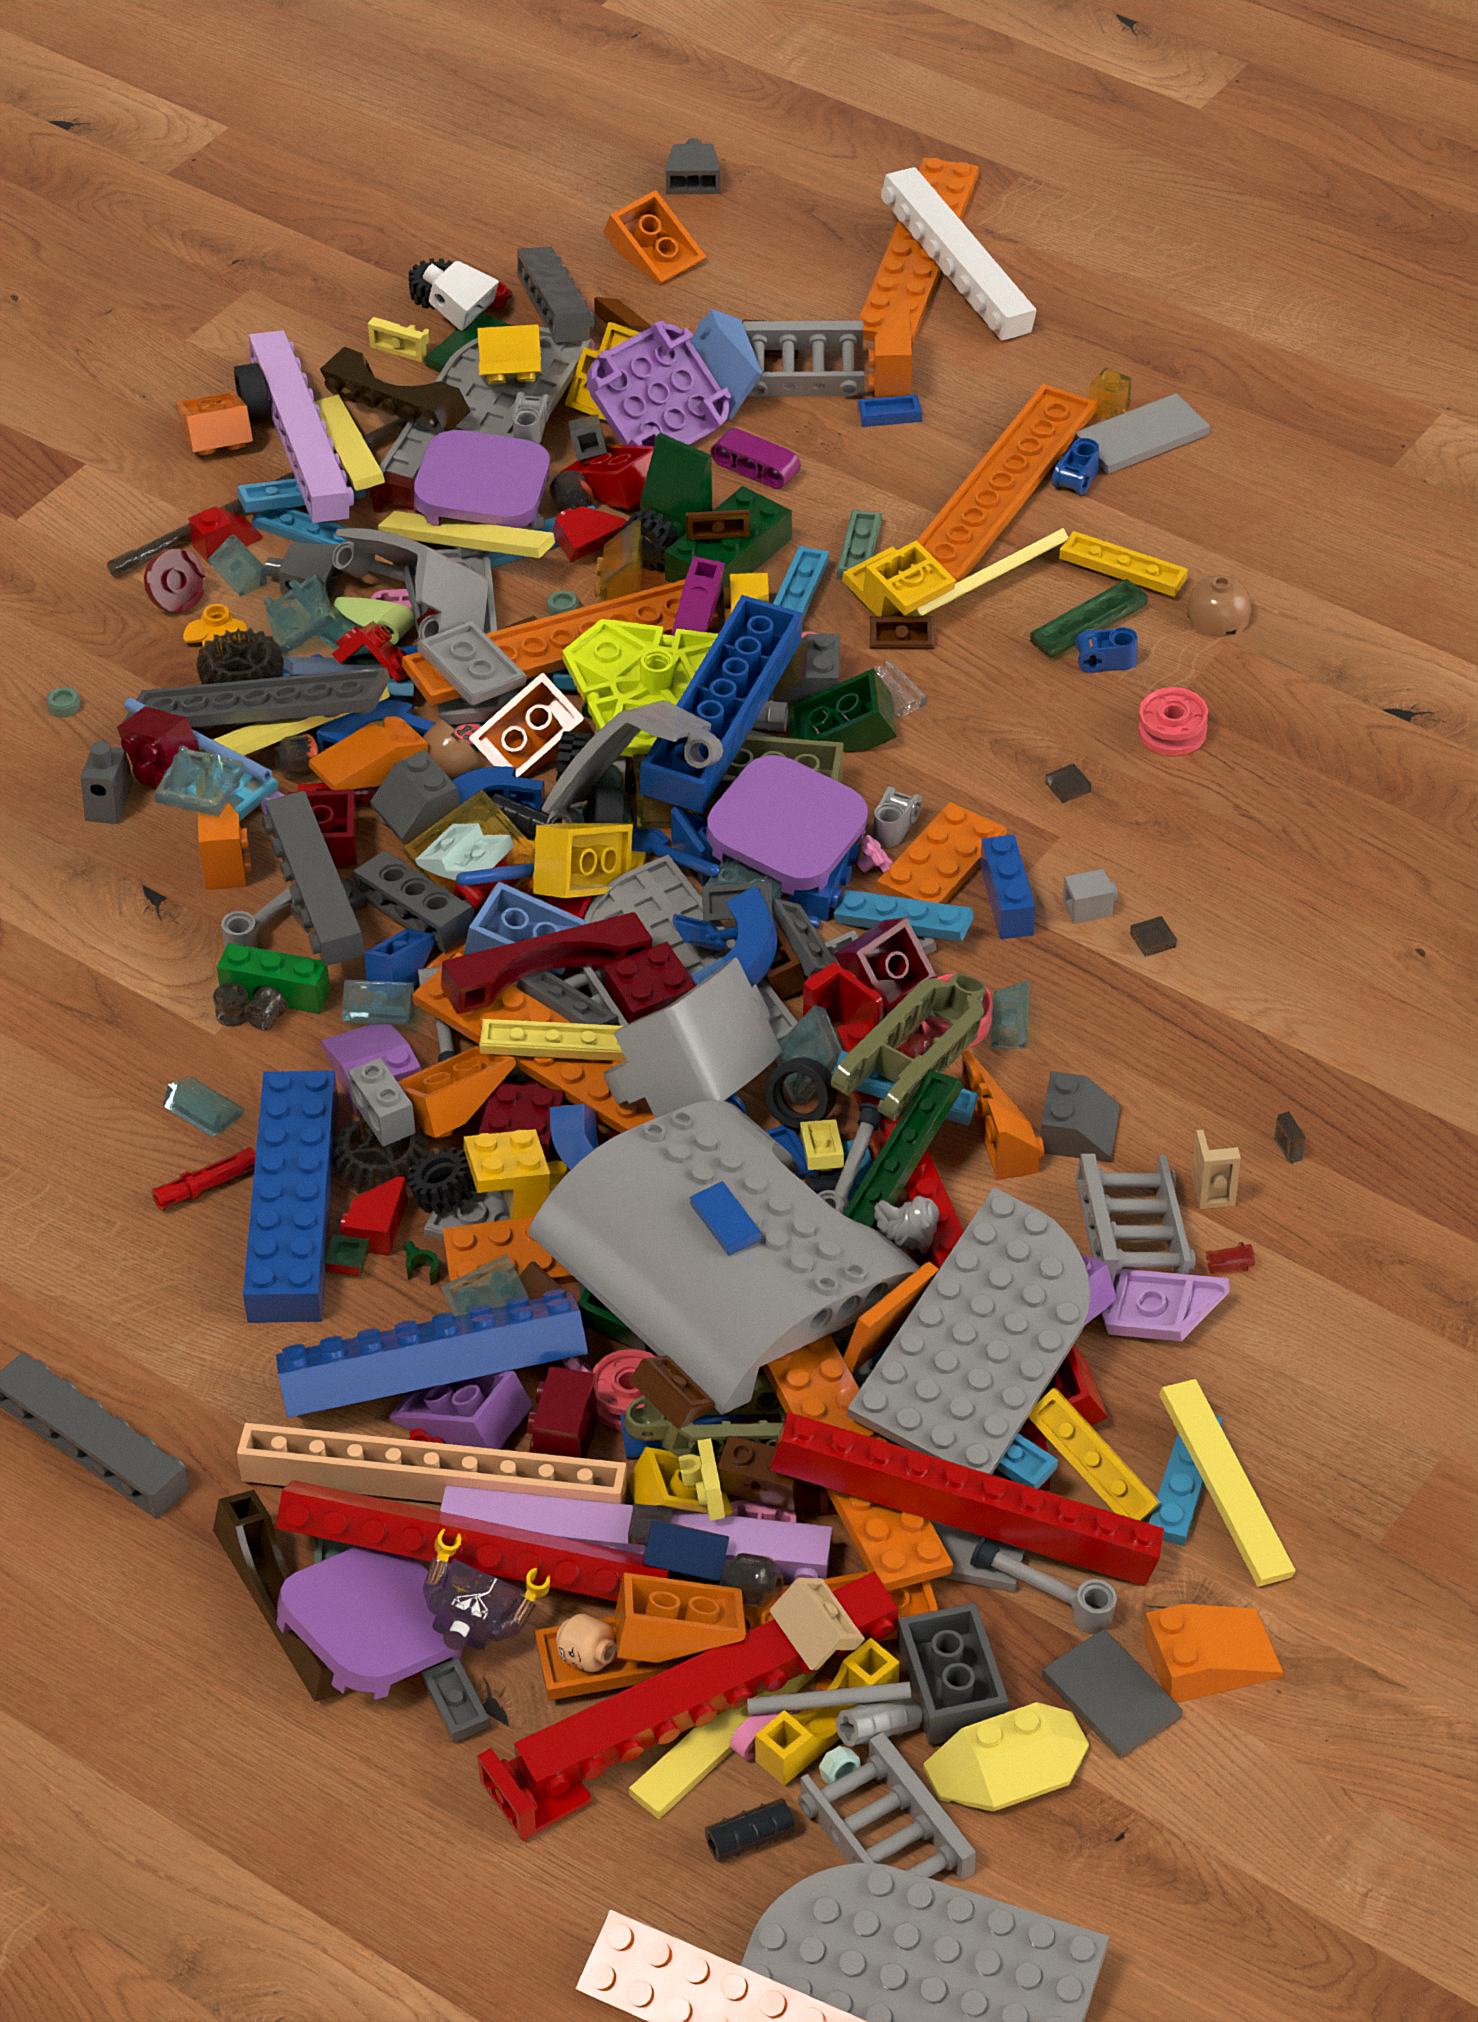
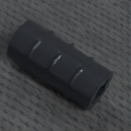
M500 793L494 794L489 800L485 811L486 819L496 815L501 816L507 829L515 834H521L529 840H535L536 825L546 824L550 815L541 811V809L538 810L531 807L528 803L524 804L515 800L514 797L510 798Z
M783 1798L767 1804L761 1803L757 1808L749 1811L743 1810L741 1814L728 1819L724 1817L722 1821L705 1827L708 1847L717 1862L733 1856L738 1857L740 1853L751 1849L757 1850L761 1845L772 1841L777 1842L778 1839L795 1833L793 1816Z

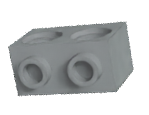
M381 1057L348 1071L352 1101L382 1146L415 1133L413 1105Z

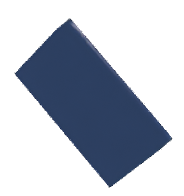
M652 1519L643 1553V1563L648 1566L721 1581L729 1536Z

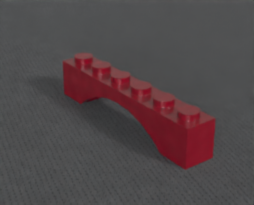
M631 912L442 961L441 988L456 1013L461 1014L490 1006L500 993L511 984L526 976L560 967L604 969L605 965L651 948L653 938L637 914Z

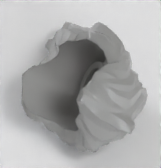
M917 1196L913 1202H904L901 1208L893 1207L883 1200L876 1204L874 1207V1219L877 1221V1228L882 1234L886 1235L888 1239L894 1244L899 1245L902 1249L908 1247L911 1250L919 1249L922 1254L928 1252L933 1241V1234L937 1231V1222L940 1215L937 1205L931 1199Z

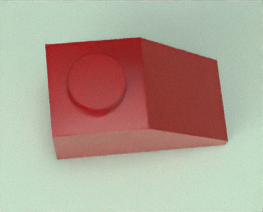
M217 506L188 518L192 547L207 563L262 540V535L246 518Z
M581 506L575 510L566 509L558 514L552 533H554L555 539L571 563L621 540L618 538V534L627 521L625 518Z
M397 1176L353 1198L349 1213H343L340 1224V1232L345 1234L347 1250L390 1256L408 1202L405 1177Z

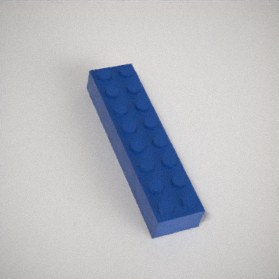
M745 595L740 597L676 705L712 724L709 732L716 735L715 737L722 743V757L713 765L695 768L688 764L684 757V748L688 740L687 736L678 739L676 742L657 737L640 765V794L703 813L801 643L802 612ZM701 743L699 747L700 754L703 758L707 759L709 750L705 744Z
M335 1070L263 1072L243 1288L247 1323L322 1322L338 1111Z
M556 1289L545 1292L543 1298L528 1300L527 1297H518L508 1300L506 1305L491 1308V1305L476 1306L469 1309L468 1314L454 1316V1313H442L433 1316L430 1322L417 1324V1321L414 1320L404 1321L394 1326L395 1329L380 1332L379 1329L372 1328L357 1333V1337L342 1340L341 1336L328 1337L321 1340L320 1345L305 1348L304 1344L287 1346L282 1349L283 1353L276 1354V1362L288 1418L588 1354L580 1309L573 1293H566L564 1289Z

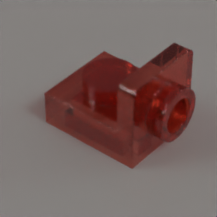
M385 471L383 473L385 483L371 487L370 498L373 501L374 512L381 513L388 503L414 510V483L416 479Z

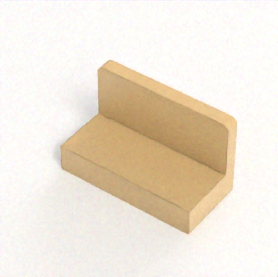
M1196 1130L1191 1172L1199 1209L1235 1206L1241 1161L1239 1149L1234 1147L1209 1150L1204 1130Z
M798 1577L770 1609V1613L810 1670H818L835 1650H856L865 1640L822 1578Z

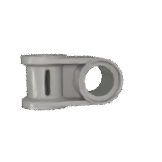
M518 392L512 415L514 438L526 439L540 444L545 424L550 414L549 394L538 397Z
M892 786L886 789L882 800L874 811L873 839L877 840L881 847L893 848L902 843L908 830L919 816L922 807V796L919 794L911 796L900 793Z

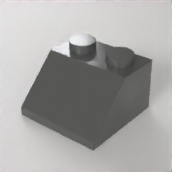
M807 634L802 637L801 643L774 688L773 701L788 702V706H791L839 684L840 634Z
M426 750L396 762L370 801L374 810L403 844L462 817L457 786Z
M1051 1071L1040 1130L1044 1154L1080 1158L1081 1154H1095L1097 1161L1111 1162L1120 1104L1087 1076Z

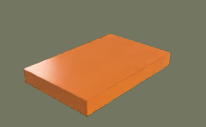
M928 1262L922 1265L858 1318L843 1358L851 1374L894 1339L939 1271L932 1263Z

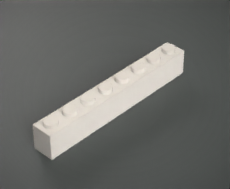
M913 167L886 174L881 190L883 202L889 206L898 220L905 225L914 239L921 244L927 254L942 269L943 273L952 281L958 291L963 294L973 309L978 312L999 339L1003 341L1031 333L1037 309L921 173Z

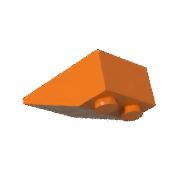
M657 190L610 214L603 231L621 256L659 285L706 260V255Z
M903 299L875 335L874 349L868 350L869 367H874V373H868V391H874V398L911 395L912 349L909 299Z
M235 391L175 402L189 448L192 452H198V455H209L215 453L216 448L228 446L229 450L241 449L246 447V442L253 441L247 405Z
M542 672L471 735L469 739L493 766L515 767L516 777L525 778L557 758L563 731L589 733L592 728Z
M389 716L385 717L383 721L370 722L309 760V767L331 790L381 786L396 762L422 750H426L428 753V743L402 718Z
M196 771L198 840L206 890L247 886L246 873L252 872L251 853L244 852L245 848H249L247 828H240L239 814L203 771Z
M477 1045L397 1081L413 1105L415 1131L427 1134L435 1139L450 1136L453 1133V1129L467 1123L516 1065L515 1058L508 1055L480 1054V1047Z
M624 1573L615 1610L617 1658H624L636 1663L644 1661L659 1663L743 1641L746 1629L742 1589Z
M1180 1604L1145 1613L1144 1645L1162 1689L1176 1703L1282 1678L1284 1675L1256 1608Z

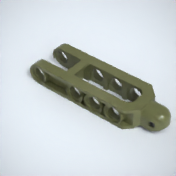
M959 973L954 974L947 982L940 979H923L844 1057L832 1077L831 1086L846 1095H850L873 1071H876L895 1083L885 1099L880 1100L877 1111L885 1117L896 1121L903 1115L928 1071L933 1070L943 1073L977 1038L980 1019L985 1012L981 1003L986 992V986L974 977ZM927 1017H939L950 1023L949 1029L940 1038L936 1037L933 1040L931 1048L923 1056L919 1054L915 1059H912L896 1050Z
M757 1375L751 1401L723 1415L780 1414L782 1423H767V1420H759V1423L730 1424V1421H722V1424L693 1425L692 1422L678 1429L645 1396H642L629 1404L624 1416V1427L627 1433L635 1439L644 1441L661 1440L662 1447L678 1458L687 1454L700 1456L697 1440L711 1438L715 1461H720L728 1436L741 1439L749 1438V1441L775 1447L776 1441H772L777 1439L787 1414L776 1393L760 1397L763 1393L775 1391L766 1375ZM640 1404L645 1405L642 1408H636ZM713 1408L711 1411L707 1412L704 1415L722 1414L719 1413L715 1408Z

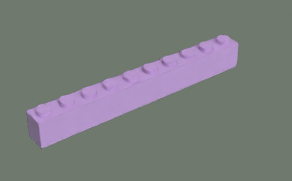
M284 330L249 334L250 363H259L268 395L270 414L312 523L349 519V506L354 505L353 491L351 487H347L345 470H340L338 453L334 454L332 438L327 437L326 423L324 420L320 421L318 404L314 405L313 391L311 388H308L306 373H301V363L299 357H295L293 341L288 342Z
M449 1485L445 1487L440 1509L441 1512L638 1554L644 1553L652 1519L729 1536L723 1573H732L737 1579L748 1580L749 1578V1580L760 1581L765 1584H773L769 1580L776 1577V1575H772V1571L767 1565L758 1563L755 1555L773 1558V1560L764 1557L766 1563L771 1567L775 1565L770 1561L777 1563L779 1571L778 1583L792 1584L798 1577L827 1579L832 1556L833 1527L728 1515H725V1518L710 1521L707 1513ZM751 1558L754 1559L755 1571L752 1570ZM761 1571H766V1575L763 1576Z

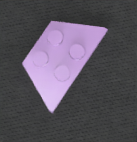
M1122 1268L1121 1271H1116L1113 1282L1117 1300L1103 1310L1101 1316L1109 1335L1182 1342L1229 1293V1278Z

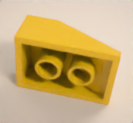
M556 823L536 825L533 894L560 898L606 894L611 888L607 887L610 882L622 874L631 871L633 824Z

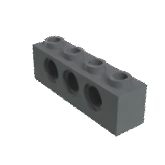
M384 850L353 870L356 885L364 894L368 903L406 928L434 934L435 943L433 946L444 953H447L467 939L469 927L475 917L471 904L450 893L446 887L439 886L431 881L424 873L417 872L401 858H396Z

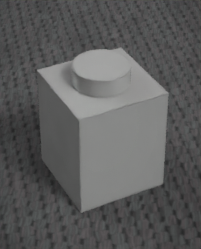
M1104 869L1064 877L1063 902L1073 924L1113 916L1114 901L1118 900V892L1114 881H1109Z

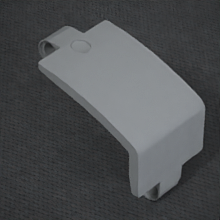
M364 528L336 530V536L348 541L336 547L333 552L332 563L337 569L355 578L364 577L369 572L372 564L375 562V555L399 567L417 564L415 576L416 602L439 612L438 614L426 617L421 622L418 630L420 640L473 621L482 631L484 630L488 595V580L485 576L419 542L397 534Z
M664 700L618 713L589 740L558 779L541 809L545 813L551 811L546 824L562 823L563 819L568 823H584L583 817L577 810L571 808L570 805L585 801L589 796L591 788L600 782L619 755L642 730L651 735L674 742L687 736L688 740L684 748V757L687 763L695 768H703L715 764L722 757L723 747L720 740L715 737L716 735L709 732L712 724ZM701 743L705 744L709 750L707 759L703 758L700 754L699 747Z
M735 957L727 961L700 984L669 1006L619 1028L615 1032V1037L627 1061L609 1068L602 1075L617 1104L628 1101L630 1104L645 1097L656 1119L693 1103L708 1100L724 1101L770 1065L782 1050L767 1020L771 1014L756 983H749L739 960Z

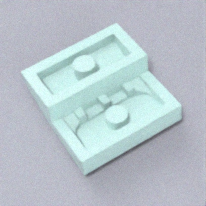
M479 823L452 824L415 860L418 866L429 872L456 880V876L461 872L493 868L514 847L510 835H483Z

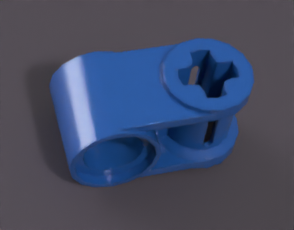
M1090 438L1076 440L1063 459L1056 465L1052 476V485L1057 488L1064 486L1076 490L1078 495H1084L1089 484L1098 473L1099 444Z
M1119 627L1106 630H1086L1079 633L1075 639L1076 649L1080 652L1078 657L1079 668L1084 672L1129 670L1137 664L1138 635L1131 628ZM1089 639L1092 640V647H1090ZM1091 655L1093 659V664L1090 663L1089 656Z

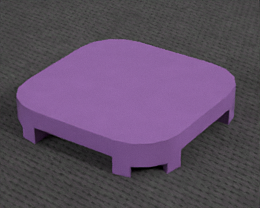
M664 320L656 322L649 329L608 351L605 349L590 365L587 372V388L622 445L654 446L656 437L661 432L691 446L713 434L728 419L729 400L731 399L728 388H720L690 340L694 335L687 328L683 330L673 324H665Z
M466 430L442 432L433 437L426 448L414 483V510H418L427 516V523L439 526L441 517L514 528H522L526 525L533 527L537 519V510L546 482H549L550 455L544 447L526 439Z
M767 755L757 758L748 764L713 806L707 818V841L713 849L712 855L721 862L728 855L782 882L781 892L794 896V890L816 888L817 891H820L828 885L829 875L856 840L862 841L868 818L867 804L859 793L793 759L779 755Z
M361 1546L351 1548L292 1574L284 1581L277 1603L278 1617L276 1624L281 1632L284 1634L293 1630L334 1673L331 1685L342 1693L345 1692L346 1687L359 1692H373L374 1700L387 1697L390 1685L441 1661L446 1663L456 1658L460 1660L467 1643L469 1631L466 1637H464L457 1631L449 1630L454 1621L463 1622L470 1628L469 1616L464 1608L456 1607L459 1603L456 1600L452 1605L455 1598L441 1584H439V1588L429 1585L432 1575L415 1558Z

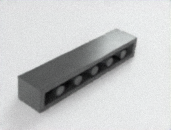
M552 246L517 249V277L545 327L549 328L553 342L590 340V329H594L593 312L588 310L586 300L581 298L580 290L576 289L573 278L569 277L567 267H563L561 257L556 255Z
M305 791L266 800L267 815L262 816L264 829L267 836L273 834L274 838L271 839L272 849L275 858H282L283 862H280L284 881H291L292 886H289L293 904L294 906H301L299 917L303 930L310 929L311 934H308V939L313 955L319 953L324 966L364 956L362 932Z
M22 1352L0 1371V1407L153 1518L157 1519L189 1490L186 1477L187 1469L178 1457L165 1454L150 1437H141L131 1429L123 1418L119 1416L113 1417L104 1410L103 1406L92 1397L87 1398L78 1392L68 1379L63 1378L61 1380L51 1373L48 1366L41 1360L37 1359L34 1361Z

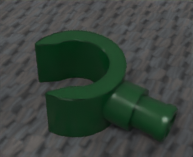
M413 1241L405 1242L403 1249L406 1251L407 1256L406 1271L408 1280L411 1279L413 1271L417 1267L429 1266L431 1267L429 1272L430 1285L436 1283L440 1277L437 1255L429 1250H420L418 1247H415Z

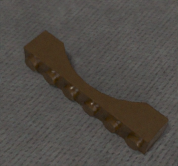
M343 347L320 368L325 378L324 384L332 394H339L353 402L363 403L371 409H379L390 416L405 419L411 424L416 423L424 426L430 431L434 430L439 433L451 431L471 412L459 388L440 381L416 386H398L385 383L375 378L363 353L347 347Z
M250 1490L219 1499L213 1532L314 1702L343 1694L331 1685L334 1673L293 1630L283 1634L276 1624L280 1589L284 1581L291 1575L282 1556L271 1516L255 1490ZM346 1687L344 1693L351 1691V1689Z

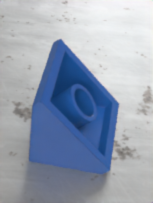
M674 806L671 810L672 846L677 850L714 863L721 868V874L716 878L690 869L701 886L733 876L748 868V865L728 855L722 862L712 855L713 849L707 841V819Z

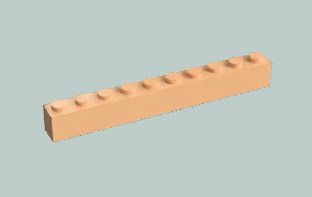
M245 1423L237 1451L241 1481L287 1486L292 1480L357 1494L442 1503L446 1485L625 1504L628 1493L627 1465L623 1462L254 1423Z

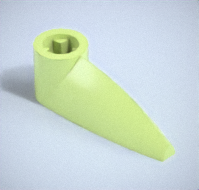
M337 597L334 606L345 617L357 624L366 626L372 621L377 625L379 623L382 624L391 634L392 639L390 641L393 644H396L415 624L414 614L402 604L356 597Z

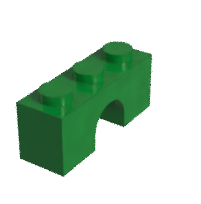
M228 943L216 967L220 994L225 997L254 1002L260 987L269 986L278 990L284 996L286 1008L320 1014L330 992L328 966H324L322 960Z

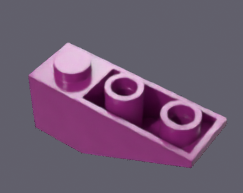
M693 557L671 635L675 636L676 628L700 632L708 631L721 593L725 563Z

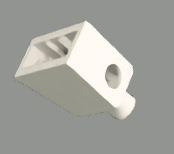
M455 261L445 271L431 264L423 275V279L432 284L429 296L430 304L461 331L494 302L499 283L495 278L460 261Z

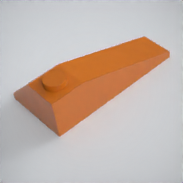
M969 1050L962 1053L961 1076L966 1090L979 1094L973 1112L996 1180L1038 1173L1039 1158L1044 1157L1042 1138L1040 1136L1035 1137L1030 1121Z

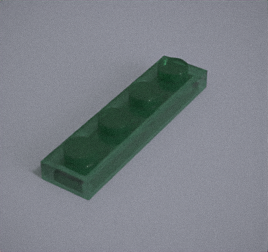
M1126 579L1030 632V642L1052 659L1075 646V639L1079 633L1086 630H1103L1147 605L1148 595Z

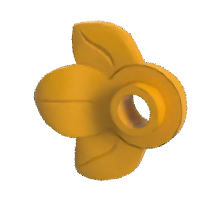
M212 604L204 609L201 619L190 622L183 633L184 643L202 642L203 648L208 654L220 655L228 650L231 639L241 640L246 638L247 626L243 621L233 618L232 613L225 605Z

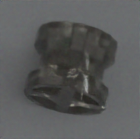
M226 983L217 987L213 993L217 1021L227 1027L240 1026L245 1023L250 1017L246 988L238 983Z
M261 987L254 995L255 1000L247 1002L244 1006L243 1015L255 1028L268 1031L275 1025L276 1017H280L285 1013L287 1003L284 997L270 987Z

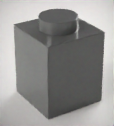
M598 414L569 421V429L577 461L607 453Z

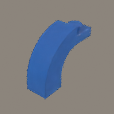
M382 700L378 702L374 711L367 714L357 715L350 713L324 723L316 732L318 752L320 754L370 722L383 721L385 717L395 716L402 718L422 738L435 722L415 716L413 704L396 700Z
M510 766L485 767L467 772L452 780L458 789L462 817L432 830L431 833L432 836L439 837L452 824H471L475 818L485 813L488 802L495 793H500L510 798L514 797L515 800L524 804L528 803L531 807L540 810L545 803L544 781L516 777L515 767Z
M756 885L726 902L733 919L738 925L736 943L725 957L691 976L696 986L727 961L735 957L739 960L750 984L756 983L757 985L769 970L777 949V929L771 912Z
M585 1104L550 1107V1129L554 1146L562 1161L572 1170L583 1158L599 1147L597 1140V1112Z

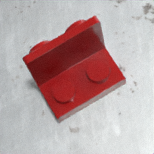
M492 1748L477 1755L481 1784L522 1841L591 1802V1794L581 1781L571 1785L566 1792L557 1797L548 1796L538 1801L519 1768L516 1758L509 1762L505 1758L500 1760Z

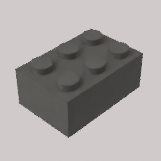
M976 1603L898 1619L897 1646L908 1681L910 1682L912 1694L921 1706L922 1725L929 1745L947 1742L963 1727L1008 1712L1009 1700Z

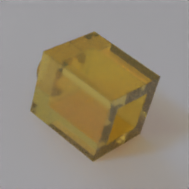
M1104 368L1090 383L1089 399L1097 401V411L1094 415L1108 420L1123 414L1130 406L1132 378L1117 371Z

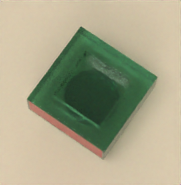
M333 1234L324 1260L325 1272L361 1277L370 1250L369 1239Z

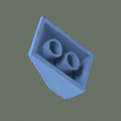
M710 309L706 317L699 322L697 330L690 341L720 388H728L731 399L729 400L727 418L732 419L762 376V372L741 319Z
M498 881L469 927L464 954L476 953L590 922ZM567 967L549 969L547 971L553 974H563Z

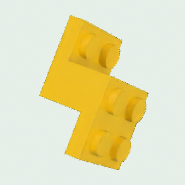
M608 322L600 349L595 350L583 347L565 405L590 415L598 414L599 418L606 420L587 388V372L593 361L605 349L608 351L638 335L640 332Z
M538 324L477 328L480 361L478 362L479 375L482 380L486 379L489 385L505 384L506 378H517L518 383L536 382V376H542L541 333Z
M917 540L899 550L892 546L844 571L842 581L876 616H890L898 611L906 615L955 589L956 580Z
M536 1129L464 1136V1151L477 1193L502 1190L512 1220L536 1216L550 1193L571 1171L563 1161L546 1162Z

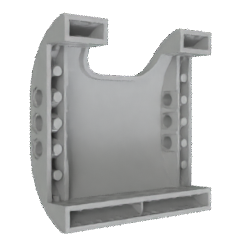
M717 1100L697 1102L629 1129L597 1147L583 1158L554 1188L537 1212L528 1232L537 1243L658 1356L668 1355L716 1404L714 1408L722 1415L751 1401L759 1367L858 1321L859 1317L920 1268L916 1262L881 1232L855 1222L831 1207L795 1175L797 1174L796 1164L791 1154L737 1106L726 1101ZM721 1181L726 1184L759 1228L762 1239L729 1256L690 1204V1196Z

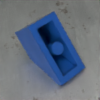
M407 928L365 951L367 990L380 993L385 998H396L401 996L404 991L415 986L419 980L418 969L424 968L435 943V935Z

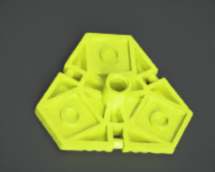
M601 619L562 650L563 662L571 678H573V682L577 686L583 702L588 704V712L599 732L611 719L622 711L663 700L677 705L718 634L676 628L674 636L663 634L664 627ZM642 730L620 755L645 758L657 736Z

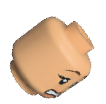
M577 1614L567 1619L559 1627L556 1635V1645L561 1659L588 1673L601 1670L616 1655V1634L612 1626L587 1614Z

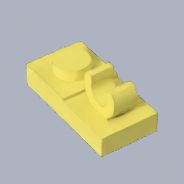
M376 317L369 321L368 332L371 348L421 363L425 360L427 356L426 344L429 343V329L420 332L415 330V325H410L406 328L400 326V324Z
M836 1119L800 1122L808 1170L826 1172L834 1168L844 1167V1153Z
M711 1438L697 1440L700 1456L687 1454L679 1457L683 1485H696L699 1506L707 1505L710 1521L725 1518Z

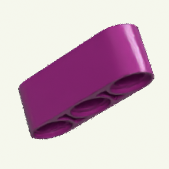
M730 428L710 448L711 457L719 466L774 489H781L801 468L800 460L794 452L737 428Z

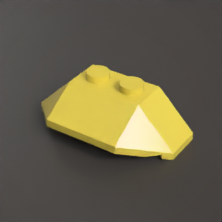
M1035 1702L961 1728L923 1763V1769L939 1801L949 1803L954 1801L969 1807L997 1811L1070 1785L1083 1756L1089 1749V1743L1072 1711Z

